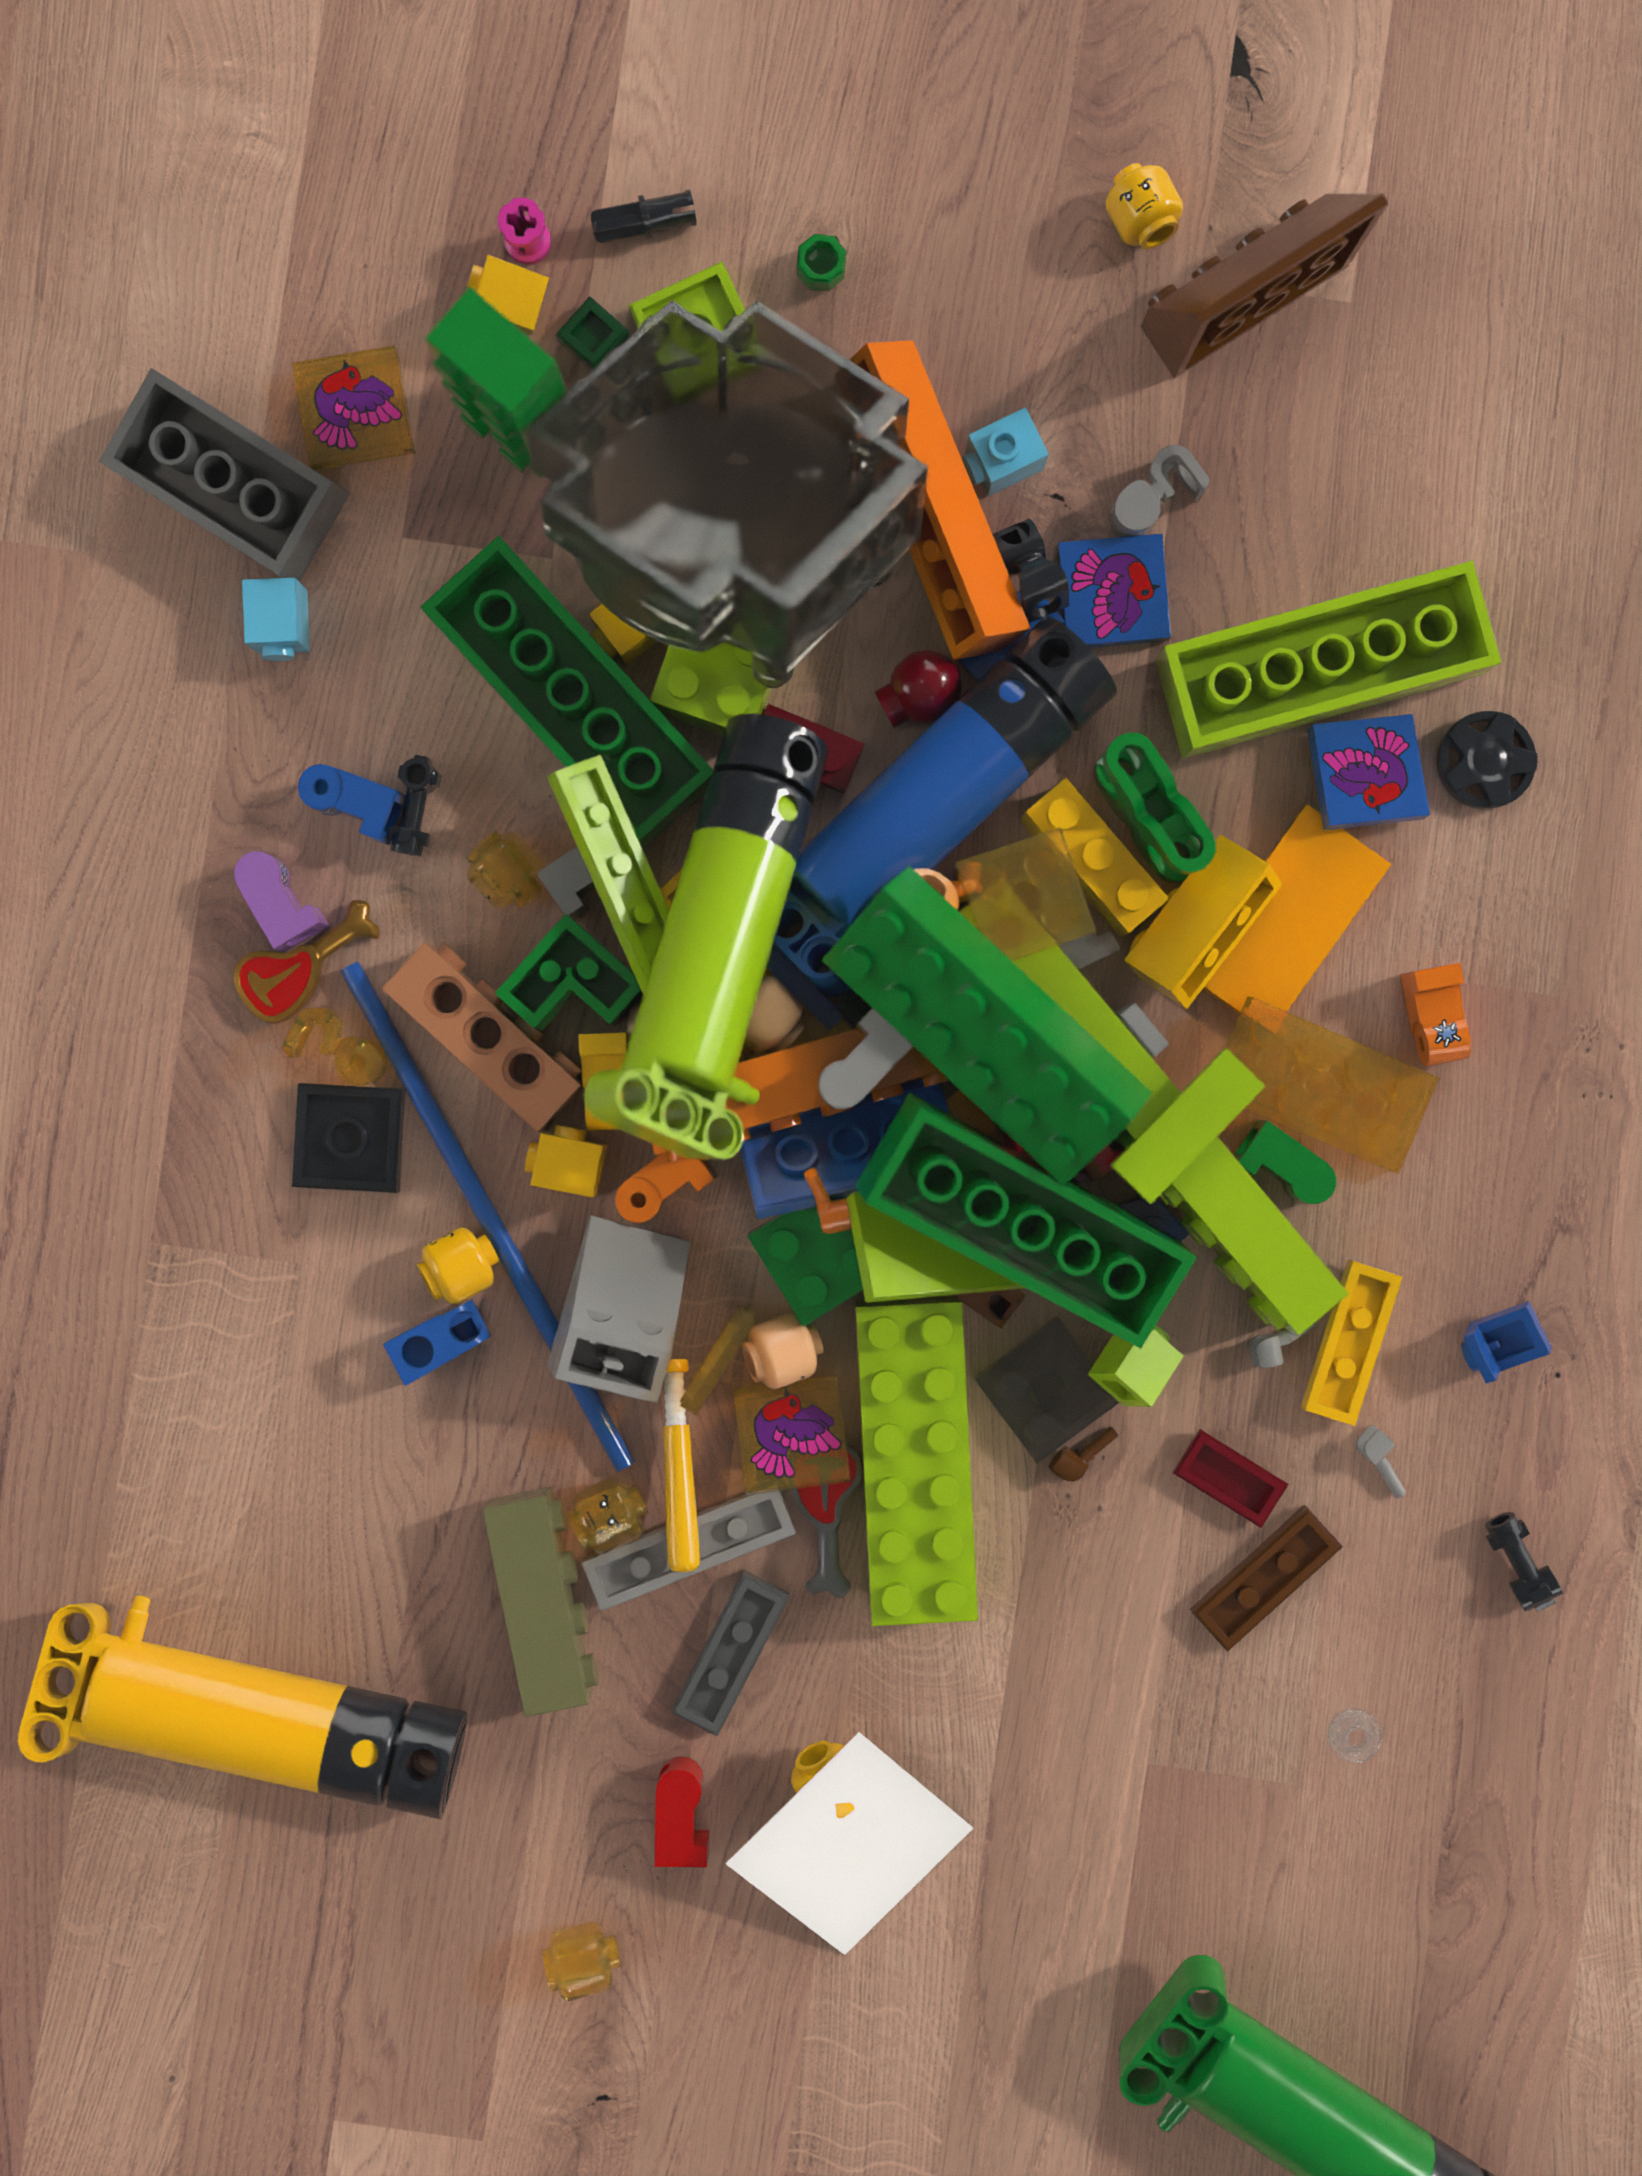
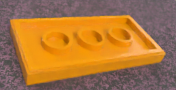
M1308 804L1301 808L1264 860L1271 865L1283 885L1203 988L1267 1035L1272 1034L1392 865L1345 830H1323L1321 813Z

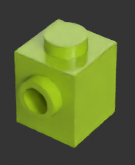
M1155 1325L1142 1348L1113 1334L1088 1375L1123 1406L1152 1407L1184 1356L1169 1343L1171 1340L1170 1336L1162 1328Z

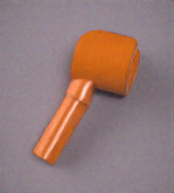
M815 1168L808 1169L804 1176L815 1197L823 1233L831 1234L851 1230L846 1198L830 1201Z

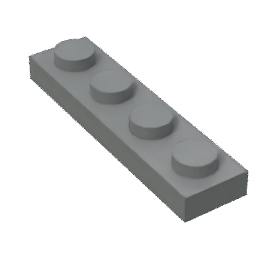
M774 1482L697 1513L700 1565L694 1571L674 1572L669 1568L666 1526L584 1558L582 1566L600 1611L796 1534L795 1526L778 1483Z

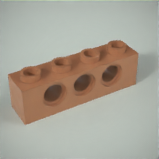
M424 942L382 987V990L537 1132L545 1131L584 1088L582 1081L577 1077L582 1072L581 1067L560 1049L555 1055L551 1054L538 1042L544 1034L540 1030L534 1029L521 1016L514 1020L502 1009L500 1005L504 1001L495 994L497 990L483 978L476 985L465 975L462 970L467 963L449 946L443 943L437 949L434 945ZM456 984L462 993L461 1005L454 1012L445 1013L439 1006L438 995L446 985ZM493 1019L500 1026L501 1037L494 1047L485 1049L478 1043L476 1031L483 1021ZM531 1054L539 1062L540 1073L534 1082L526 1085L517 1079L514 1067L516 1061L521 1056Z

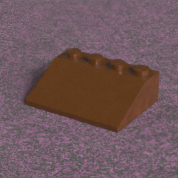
M1325 194L1311 204L1306 199H1303L1285 211L1279 218L1281 223L1266 233L1262 228H1258L1245 236L1235 246L1237 251L1222 261L1218 256L1212 257L1192 273L1193 280L1179 289L1172 284L1154 295L1148 302L1149 308L1141 328L1173 378L1175 379L1346 269L1389 204L1383 194Z

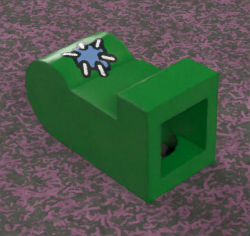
M1257 1120L1233 1154L1249 1175H1255L1261 1167L1281 1181L1288 1196L1298 1202L1320 1204L1327 1201L1335 1191L1336 1175L1333 1168L1268 1120Z

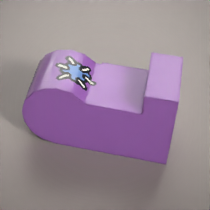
M260 851L247 853L238 860L234 868L236 885L273 949L287 952L329 927L319 908L310 904L302 908L289 886L290 874L288 868L281 860Z

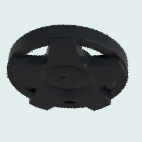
M1495 711L1472 713L1457 721L1444 734L1437 752V770L1447 792L1458 802L1481 810L1496 809L1519 798L1531 784L1538 764V753H1536L1533 740L1528 731L1516 718L1509 714ZM1474 722H1489L1483 732L1468 726V724ZM1513 734L1518 739L1522 748L1513 745ZM1452 745L1460 758L1450 769L1448 757L1450 746ZM1522 775L1517 786L1510 792V777ZM1476 785L1480 788L1485 799L1473 797L1462 789Z

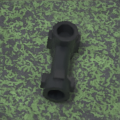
M415 755L414 758L407 760L403 765L399 766L397 778L401 779L407 790L400 827L389 826L387 839L392 841L390 851L421 857L423 847H428L430 834L421 831L427 794L440 787L442 775L432 766L430 758Z
M1513 1512L1502 1513L1490 1519L1485 1525L1489 1533L1486 1538L1494 1551L1503 1548L1519 1579L1510 1582L1509 1585L1524 1612L1533 1608L1538 1612L1555 1604L1554 1598L1562 1595L1563 1591L1548 1565L1537 1569L1522 1540L1530 1534L1522 1519L1517 1520Z

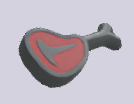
M841 1441L842 1446L839 1450L831 1449L828 1453L819 1451L814 1456L809 1453L802 1455L799 1452H791L789 1456V1461L796 1471L794 1477L788 1478L793 1498L799 1510L817 1530L818 1569L814 1577L806 1583V1589L813 1594L829 1591L836 1598H843L851 1588L850 1582L841 1573L839 1567L838 1529L842 1519L843 1502L857 1488L863 1475L861 1455L852 1445Z

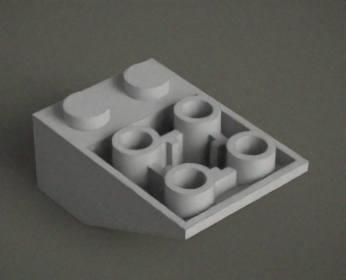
M593 1215L589 1216L547 1363V1368L555 1379L658 1403L673 1349L690 1241Z

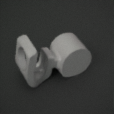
M1171 445L1161 449L1148 471L1147 479L1150 485L1144 480H1136L1123 489L1118 495L1110 513V523L1116 534L1120 537L1147 535L1152 530L1161 511L1160 501L1162 500V502L1166 503L1175 494L1168 479V471L1170 469L1177 473L1193 495L1194 500L1199 502L1209 484V478L1188 449L1180 445Z

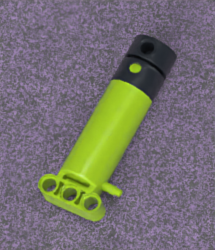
M755 713L738 714L728 719L712 777L707 787L621 1070L597 1072L589 1079L585 1086V1103L591 1115L598 1120L685 1158L727 1159L733 1157L743 1143L744 1131L738 1116L724 1108L727 1097L748 1105H753L759 1100V1091L751 1087L749 1083L735 1077L734 1074L829 753L825 742L812 731L794 722L770 715ZM621 1089H622V1094H623V1096H622V1102H621V1099H620V1090H621Z

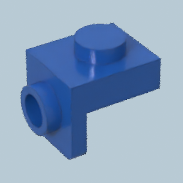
M1529 1301L1470 1322L1464 1335L1465 1341L1461 1343L1462 1352L1468 1366L1473 1372L1479 1370L1486 1384L1496 1381L1501 1371L1549 1355L1552 1349Z

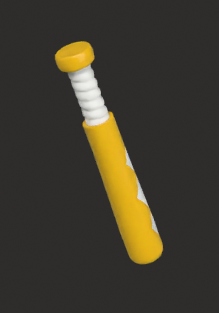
M670 1359L664 1378L666 1426L662 1428L665 1469L666 1541L668 1566L674 1572L694 1571L700 1565L690 1425L686 1424V1408L684 1406L683 1376L689 1370L687 1359Z

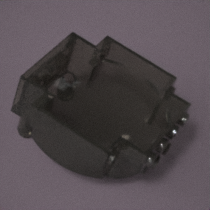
M671 300L656 315L647 317L634 335L620 347L613 348L607 354L602 364L585 379L575 382L568 394L550 411L540 414L534 420L531 428L527 430L532 468L553 482L540 500L545 536L574 556L584 581L600 602L624 623L660 642L698 652H706L723 643H727L752 652V674L759 683L767 688H779L787 683L794 674V666L872 587H878L890 578L893 565L920 539L929 466L897 446L906 437L909 398L758 301H755L740 316L732 317L721 332Z

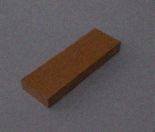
M1303 1505L1196 1602L1190 1610L1228 1652L1343 1546L1318 1518Z

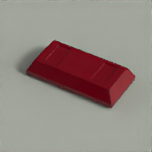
M1200 1428L1172 1472L1260 1528L1263 1527L1289 1485Z

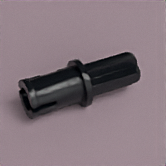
M689 189L682 193L646 200L642 194L638 195V201L593 210L591 212V225L594 237L597 242L604 243L645 234L648 240L652 239L651 233L689 225L696 226L695 210L674 214L672 211L674 208L694 205L691 191Z

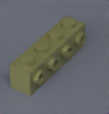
M551 1486L492 1498L482 1510L525 1717L588 1705L593 1691L592 1686L599 1685V1675L594 1654L586 1655L582 1635L588 1634V1620L583 1602L575 1603L571 1583L578 1581V1572L573 1551L565 1552L561 1531L567 1530V1517L562 1499L554 1500Z

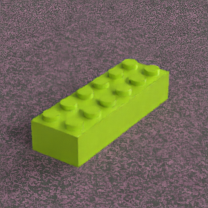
M1473 560L1166 645L1155 658L1182 759L1478 677L1502 663Z
M955 1296L876 1302L855 1301L872 1626L978 1621L962 1301Z

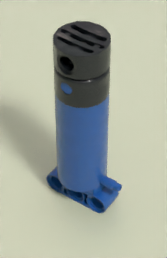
M1050 616L1043 617L1005 654L1006 660L996 662L800 850L773 945L823 994L839 995L851 988L833 970L826 973H818V969L823 962L822 959L878 893L908 866L913 869L934 870L1071 738L1072 730H1080L1117 694L1115 682L1100 659L1088 645L1060 621ZM799 922L803 923L801 931L796 936L784 938L785 932L791 925Z

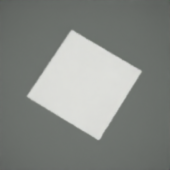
M858 1732L725 1864L842 1954L846 1955L973 1827ZM851 1803L854 1806V1811L839 1819L836 1817L835 1804Z

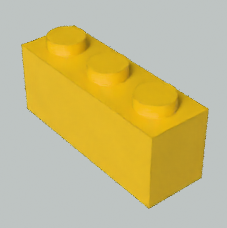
M1064 778L1020 818L1023 825L1070 880L1077 886H1080L1082 894L1119 937L1130 933L1169 899L1067 778Z
M1221 834L1215 840L1216 852L1212 861L1203 870L1189 874L1179 888L1174 889L1168 894L1169 899L1162 905L1159 915L1147 930L1140 932L1135 937L1130 946L1129 954L1124 959L1141 980L1186 1010L1283 885L1268 862Z

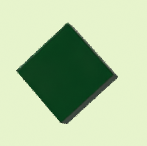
M591 296L585 300L555 334L557 341L595 375L630 338L629 330Z

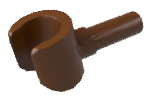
M1110 1426L1084 1447L1078 1455L1067 1446H1064L1051 1460L1049 1469L1063 1480L1077 1481L1083 1477L1089 1466L1088 1463L1094 1459V1456L1119 1435Z

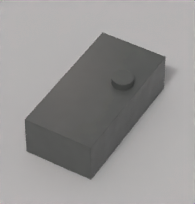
M152 368L149 370L99 460L100 463L272 572L284 578L295 577L299 582L350 495V492Z

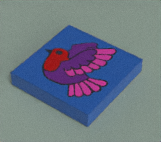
M1163 534L1058 542V565L1063 568L1069 586V607L1062 609V617L1065 620L1064 625L1072 630L1089 648L1170 640L1171 629Z
M1413 714L1312 724L1307 729L1323 830L1423 820L1430 815Z

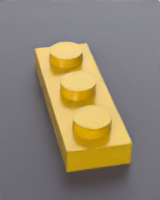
M1348 1259L1340 1284L1349 1294L1331 1310L1301 1404L1302 1409L1352 1426L1356 1425L1401 1285L1402 1276Z

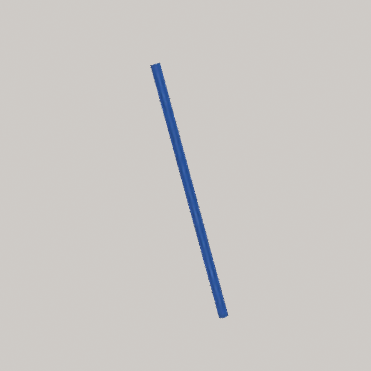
M356 962L340 971L551 1352L559 1325L556 1317L359 962ZM567 1382L616 1471H622L635 1463L595 1388Z

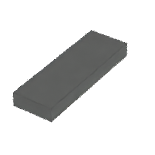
M743 1570L675 1701L671 1713L716 1736L719 1735L780 1617L790 1593Z

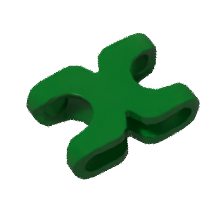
M1135 732L1117 736L1099 757L1094 766L1093 777L1095 783L1117 817L1129 826L1137 848L1154 873L1165 882H1182L1189 874L1203 870L1212 861L1216 852L1214 836L1194 805L1187 797L1178 792L1171 770L1152 742L1144 735ZM1135 750H1138V752L1142 755L1143 759ZM1119 762L1126 763L1133 775H1127L1120 767ZM1174 842L1179 843L1185 850L1186 858H1182L1178 854Z

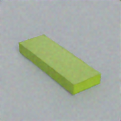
M1223 1048L1110 1166L1145 1201L1152 1204L1266 1086L1227 1048Z

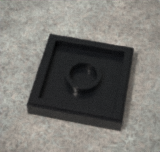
M298 1083L292 1187L387 1193L400 1192L405 1089Z

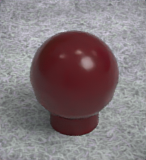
M919 650L908 654L901 660L891 674L890 683L874 692L893 728H896L908 720L917 723L936 721L960 698L962 682L957 667L947 656L933 650Z

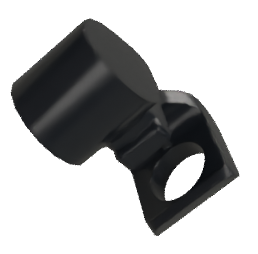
M1030 518L992 534L1009 576L1017 574L1019 578L1021 606L1028 623L1069 607V586L1066 574L1061 566L1046 559L1043 539ZM1056 596L1050 604L1034 609L1042 600Z

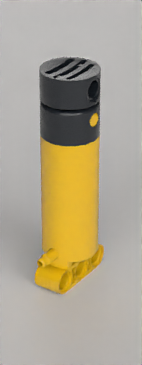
M136 1595L134 1597L132 1606L128 1610L121 1636L110 1634L111 1619L109 1613L103 1606L96 1603L85 1602L67 1605L60 1608L52 1616L48 1624L18 1732V1745L20 1751L27 1759L34 1762H47L71 1753L81 1741L375 1806H381L387 1799V1808L441 1820L450 1798L461 1757L467 1727V1712L414 1701L410 1708L409 1702L401 1697L144 1642L142 1639L149 1617L148 1609L151 1601L146 1596ZM78 1613L84 1615L90 1625L89 1634L83 1642L76 1640L70 1630L71 1622ZM63 1666L70 1669L75 1678V1686L69 1695L61 1693L56 1685V1675ZM46 1721L53 1722L60 1732V1741L55 1749L46 1746L41 1737V1730ZM420 1749L429 1750L435 1755L437 1770H428L422 1766L419 1760Z

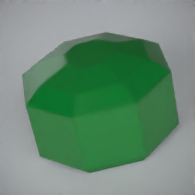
M813 234L798 246L796 271L798 277L809 290L830 291L844 280L846 250L834 236Z

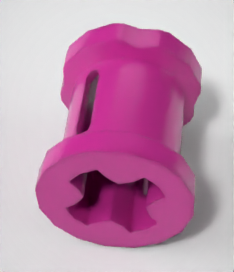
M525 197L514 198L504 205L498 215V228L504 236V244L509 256L516 262L524 265H533L542 261L548 255L551 247V236L545 225L543 212L538 208L536 202Z

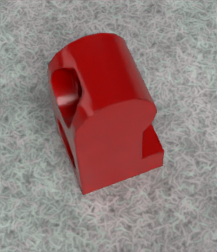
M679 1756L671 1758L665 1762L660 1770L655 1792L654 1867L707 1868L710 1830H696V1806L700 1802L704 1777L699 1764L689 1757Z

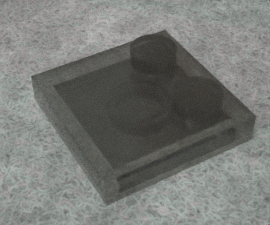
M1057 1316L974 1376L975 1381L1036 1463L1042 1461L1120 1403L1088 1375L1093 1366L1092 1362Z

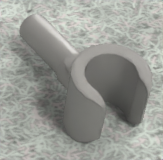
M1317 1321L1300 1335L1285 1330L1277 1334H1264L1252 1338L1249 1347L1253 1365L1260 1366L1261 1368H1270L1283 1364L1281 1346L1291 1344L1294 1340L1318 1328Z
M1371 1425L1357 1439L1356 1448L1381 1473L1394 1498H1400L1406 1494V1491L1391 1464L1384 1458L1396 1445L1382 1431Z

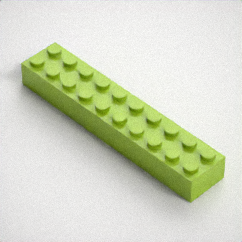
M1000 878L960 911V913L1153 1092L1134 1120L1115 1138L1126 1149L1180 1091L1002 878ZM1218 1137L1158 1197L1165 1205L1170 1203L1174 1208L1178 1206L1185 1215L1179 1222L1192 1239L1199 1245L1203 1243L1208 1249L1212 1247L1219 1255L1213 1263L1221 1274L1232 1285L1237 1284L1241 1289H1247L1252 1297L1246 1302L1265 1325L1271 1324L1277 1331L1285 1328L1300 1335L1349 1294Z

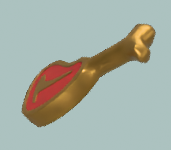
M352 900L344 920L314 942L299 945L286 953L260 950L250 952L242 957L235 966L233 978L239 997L249 1010L260 1020L277 1024L289 1020L304 1008L319 986L322 967L326 958L354 938L369 937L378 939L380 937V927L369 918L371 909L369 903L363 900Z

